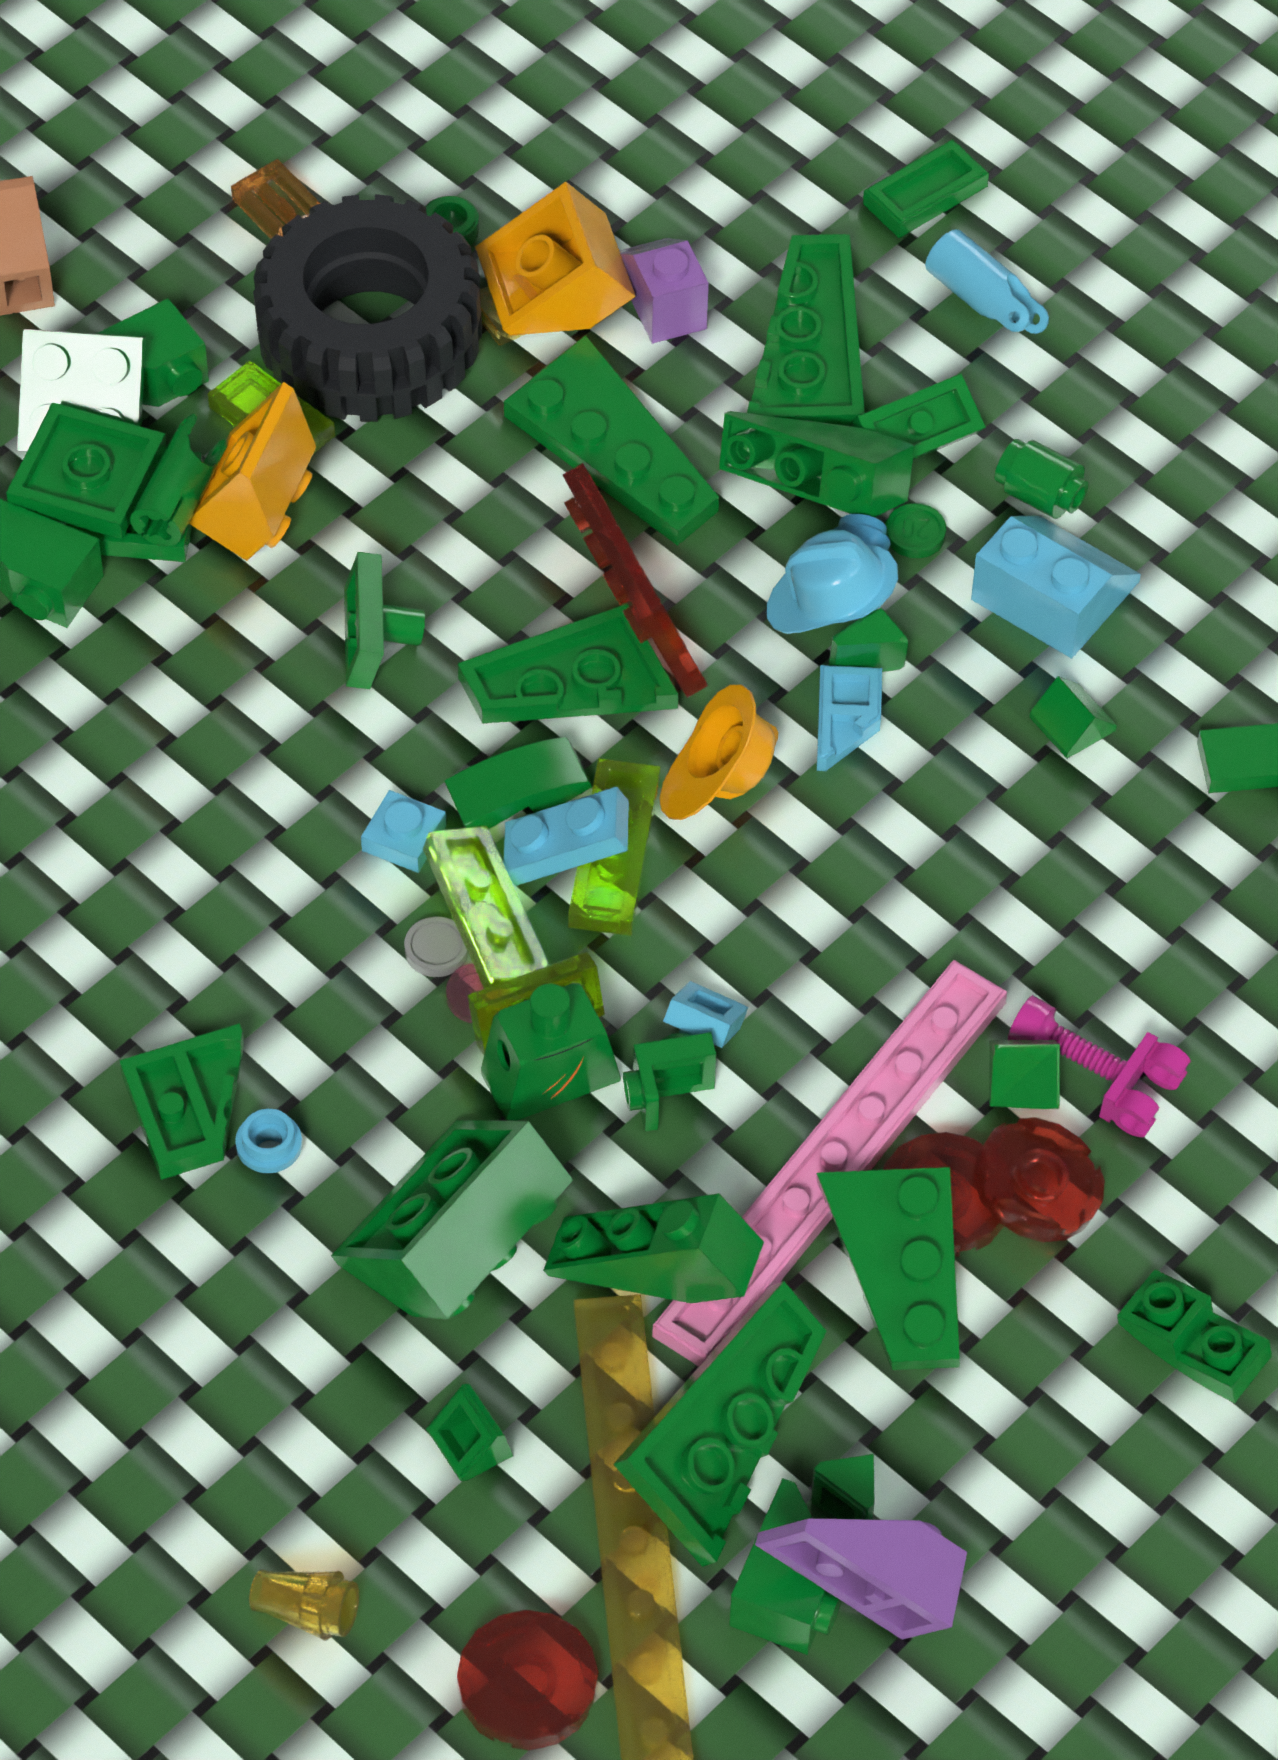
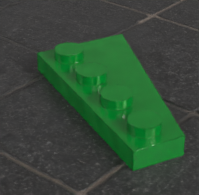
M586 335L504 400L505 418L677 546L719 511V496Z
M785 1281L770 1286L613 1464L702 1567L717 1562L726 1544L722 1537L733 1515L741 1512L751 1491L747 1486L760 1458L768 1455L778 1435L774 1428L786 1404L794 1401L827 1332Z

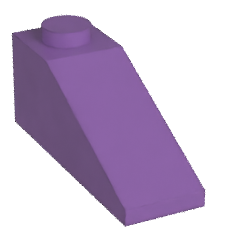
M804 1519L758 1532L755 1543L757 1547L902 1640L952 1627L967 1552L942 1536L941 1531L930 1523L920 1520Z

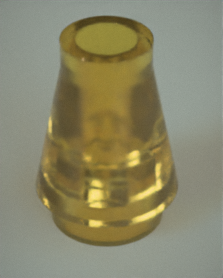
M260 1569L256 1573L251 1585L249 1604L252 1611L266 1613L327 1641L332 1635L345 1637L350 1632L357 1615L359 1588L355 1581L345 1580L341 1571L273 1572Z

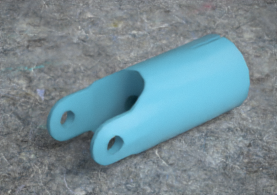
M959 229L949 231L932 247L926 259V270L981 316L996 319L1012 332H1020L1025 329L1030 333L1038 334L1046 329L1049 323L1047 310L1031 297L1028 289L1020 282L1016 275ZM1035 314H1038L1040 317V321L1038 324L1035 325L1033 323V317L1035 316Z

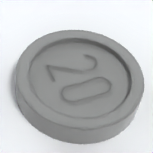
M429 917L418 921L409 929L404 941L405 957L409 965L418 973L429 977H443L456 972L464 965L469 953L468 937L465 930L454 920L445 917Z

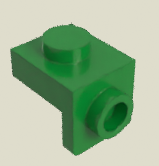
M711 1032L697 1035L676 1033L668 1035L659 1041L634 1044L633 1071L623 1072V1085L629 1111L640 1109L645 1132L658 1130L660 1097L715 1089L716 1051Z

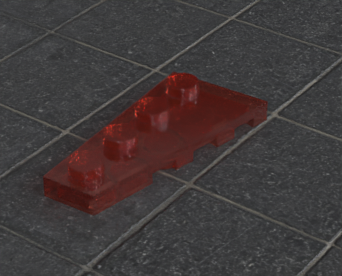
M584 463L564 473L562 476L574 496L565 501L564 504L581 534L592 529L593 532L583 539L600 569L602 570L610 564L613 568L603 573V576L620 606L629 601L632 602L633 605L623 610V613L640 643L652 637L687 698L708 686L706 680L689 653L687 646Z

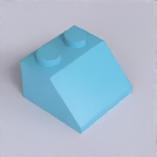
M1011 516L976 554L971 600L1072 659L1140 582L1141 574L1041 516Z

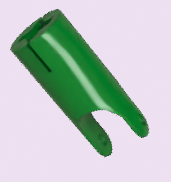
M194 413L186 417L178 426L131 514L130 522L133 529L139 535L143 533L142 538L148 542L159 546H173L181 540L228 445V441L225 439L220 440L213 446L204 462H202L190 448L189 435L197 421V415Z

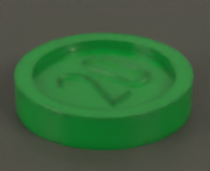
M917 503L906 504L896 508L887 519L886 536L890 540V547L902 556L908 558L929 557L938 552L945 542V520L937 510L930 506Z

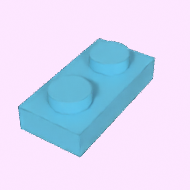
M614 787L505 822L504 874L517 886L628 851L629 800L618 787Z

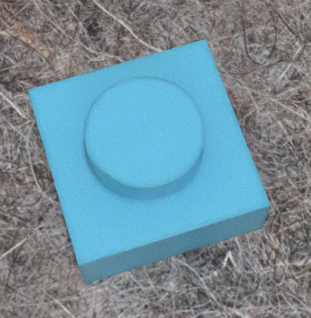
M389 790L361 836L362 851L419 873L446 828V812Z
M689 981L671 999L663 1022L679 1028V1033L697 1035L711 1032L714 1045L722 1048L740 1030L748 1007Z

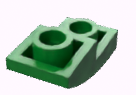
M567 737L544 740L503 752L444 780L464 826L474 838L528 806L535 813L566 803L592 788L572 743Z
M1156 1269L1153 1270L1117 1315L1118 1324L1151 1352L1193 1381L1233 1403H1236L1272 1357L1269 1339L1213 1313L1211 1296Z

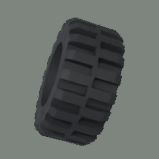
M359 194L343 196L342 203L329 206L328 202L325 201L309 209V216L305 218L298 214L282 227L283 237L276 234L264 248L263 258L256 265L254 274L255 290L253 291L261 356L266 368L273 372L274 381L279 386L285 382L294 388L298 401L315 411L318 406L324 407L326 415L345 420L346 415L360 416L361 422H378L377 416L393 414L394 419L412 414V407L421 404L425 409L442 399V389L445 388L448 391H452L465 378V369L474 364L479 352V340L482 337L478 265L471 255V247L464 236L457 231L453 233V225L436 212L428 216L426 207L410 200H407L404 205L395 203L394 198L389 195L375 194V200H359ZM361 292L390 293L414 304L412 308L402 315L375 324L347 323L334 319L322 312L335 301Z

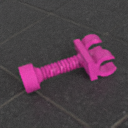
M1033 995L1030 996L1018 1012L1010 1028L1007 1040H1055L1060 1044V1055H1066V1058H1071V1061H1077L1079 1065L1083 1064L1084 1068L1088 1067V1070H1094V1073L1097 1075L1100 1073V1077H1105L1106 1080H1111V1083H1113L1104 1095L1099 1117L1109 1123L1113 1120L1119 1128L1132 1136L1145 1137L1157 1120L1154 1116L1160 1107L1148 1095L1132 1090L1141 1075L1145 1073L1156 1085L1164 1089L1176 1090L1188 1073L1185 1071L1191 1062L1188 1055L1172 1044L1158 1042L1157 1036L1147 1032L1129 1060L1121 1061L1120 1057L1115 1058L1114 1054H1110L1107 1050L1104 1051L1101 1047L1098 1049V1045H1093L1090 1041L1087 1042V1039H1081L1079 1035L1075 1036L1076 1033H1070L1068 1029L1064 1030V1027L1059 1026L1055 1021L1056 1008Z

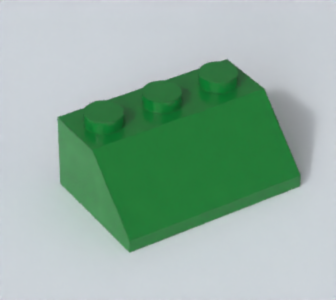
M456 1120L337 1248L331 1257L338 1266L410 1316L449 1319L460 1314L472 1303L475 1298L474 1290L491 1271L499 1269L511 1260L517 1251L516 1243L533 1225L542 1222L555 1211L558 1206L557 1198L573 1179L529 1121Z

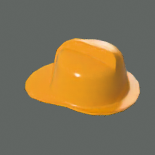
M729 685L717 692L704 708L692 735L672 764L663 781L659 797L661 811L669 819L683 820L695 815L715 797L733 799L742 796L754 788L767 772L778 740V730L756 714L753 694L744 685Z

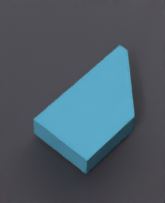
M820 665L817 771H827L880 731L882 668Z

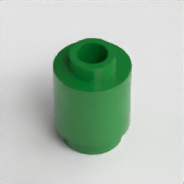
M1020 439L1013 440L1003 452L994 475L995 481L1004 485V492L1054 519L1060 518L1066 511L1070 514L1074 513L1083 502L1089 485L1088 481L1083 479L1085 473L1083 465L1035 440H1030L1027 443Z

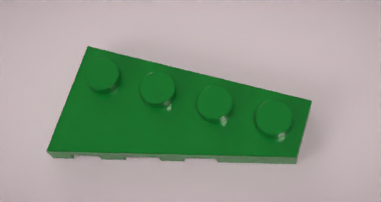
M850 234L791 236L778 287L777 301L769 322L762 360L759 362L755 377V388L752 399L749 401L747 413L853 427L851 421L865 413Z

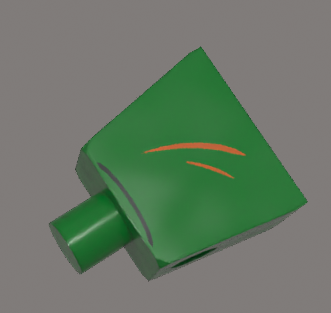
M571 983L563 987L557 984L541 985L533 991L530 999L504 1008L493 1016L481 1066V1075L505 1121L521 1120L621 1081L608 1035L581 984Z

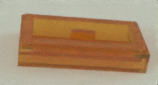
M279 159L274 160L231 185L232 199L270 239L276 234L283 237L282 227L284 224L263 204L252 190L285 224L297 216L295 209L285 198L280 197L269 186L267 181L272 179L307 216H309V209L320 204Z

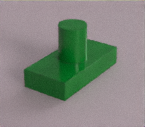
M357 552L344 587L346 687L370 689L384 655V642L420 646L425 628V612L423 609L383 604L382 555Z

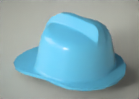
M829 530L818 533L808 539L789 557L785 567L786 573L773 588L767 602V619L775 630L791 634L863 618L880 608L893 593L898 581V564L889 551L877 545H866L858 536L845 530Z

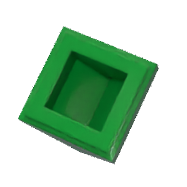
M1060 676L1056 677L1030 711L1029 718L1066 759L1110 735L1117 729V725L1080 684Z
M470 1383L461 1385L426 1428L460 1481H468L514 1456L505 1435Z
M874 1454L820 1462L814 1468L812 1504L832 1519L873 1520L875 1504Z

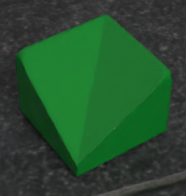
M989 1040V1106L1059 1109L1060 1044L1055 1040Z

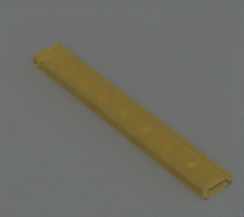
M641 1294L574 1300V1318L620 1760H693L667 1526L613 1465L655 1417Z

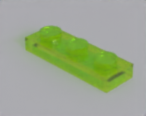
M598 758L591 795L618 787L629 800L628 851L577 866L568 913V928L632 936L660 784V766Z
M487 826L429 832L423 846V851L486 995L531 991L541 985L548 984L552 970Z

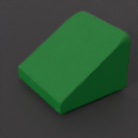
M882 608L876 609L832 637L829 666L882 668V672L900 670L905 667L908 639Z

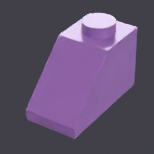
M664 238L619 250L636 295L631 301L652 344L707 329L709 282L688 240Z

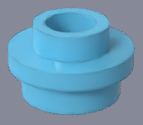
M276 1109L258 1110L249 1115L237 1131V1154L243 1164L260 1173L280 1172L290 1167L298 1159L302 1150L301 1131L295 1121L282 1111ZM273 1140L280 1144L273 1148L258 1147L262 1142Z

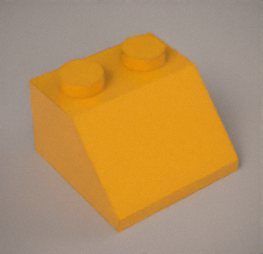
M567 182L561 184L475 246L502 328L510 336L590 329L636 297L606 213Z
M285 382L278 386L229 433L226 439L228 441L227 448L189 523L246 561L264 545L273 548L281 540L291 522V518L285 512L290 502L295 503L300 498L313 475L306 468L316 449V444L294 388Z

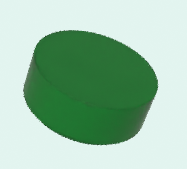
M442 196L433 199L425 206L428 216L433 215L435 212L453 225V233L457 231L463 235L470 246L476 241L479 233V215L476 207L471 202L457 196Z

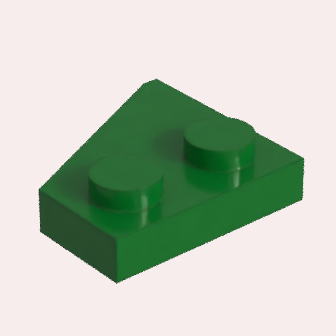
M240 1023L119 1060L122 1078L161 1180L224 1160L244 1048L243 1031Z

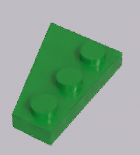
M628 603L458 663V679L482 724L678 709L679 694Z
M950 1167L816 1173L817 1183L836 1224L838 1236L863 1292L864 1301L891 1369L959 1368L960 1354Z

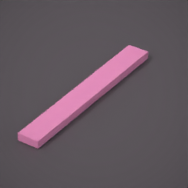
M953 960L742 1216L745 1222L764 1241L745 1296L692 1304L673 1300L653 1324L652 1337L699 1367L770 1286L781 1282L833 1218L817 1183L816 1173L871 1170L1004 1007L1007 991Z

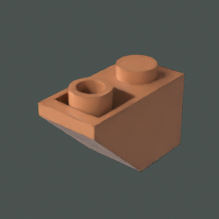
M33 176L1 180L0 316L53 307L55 303L50 266Z

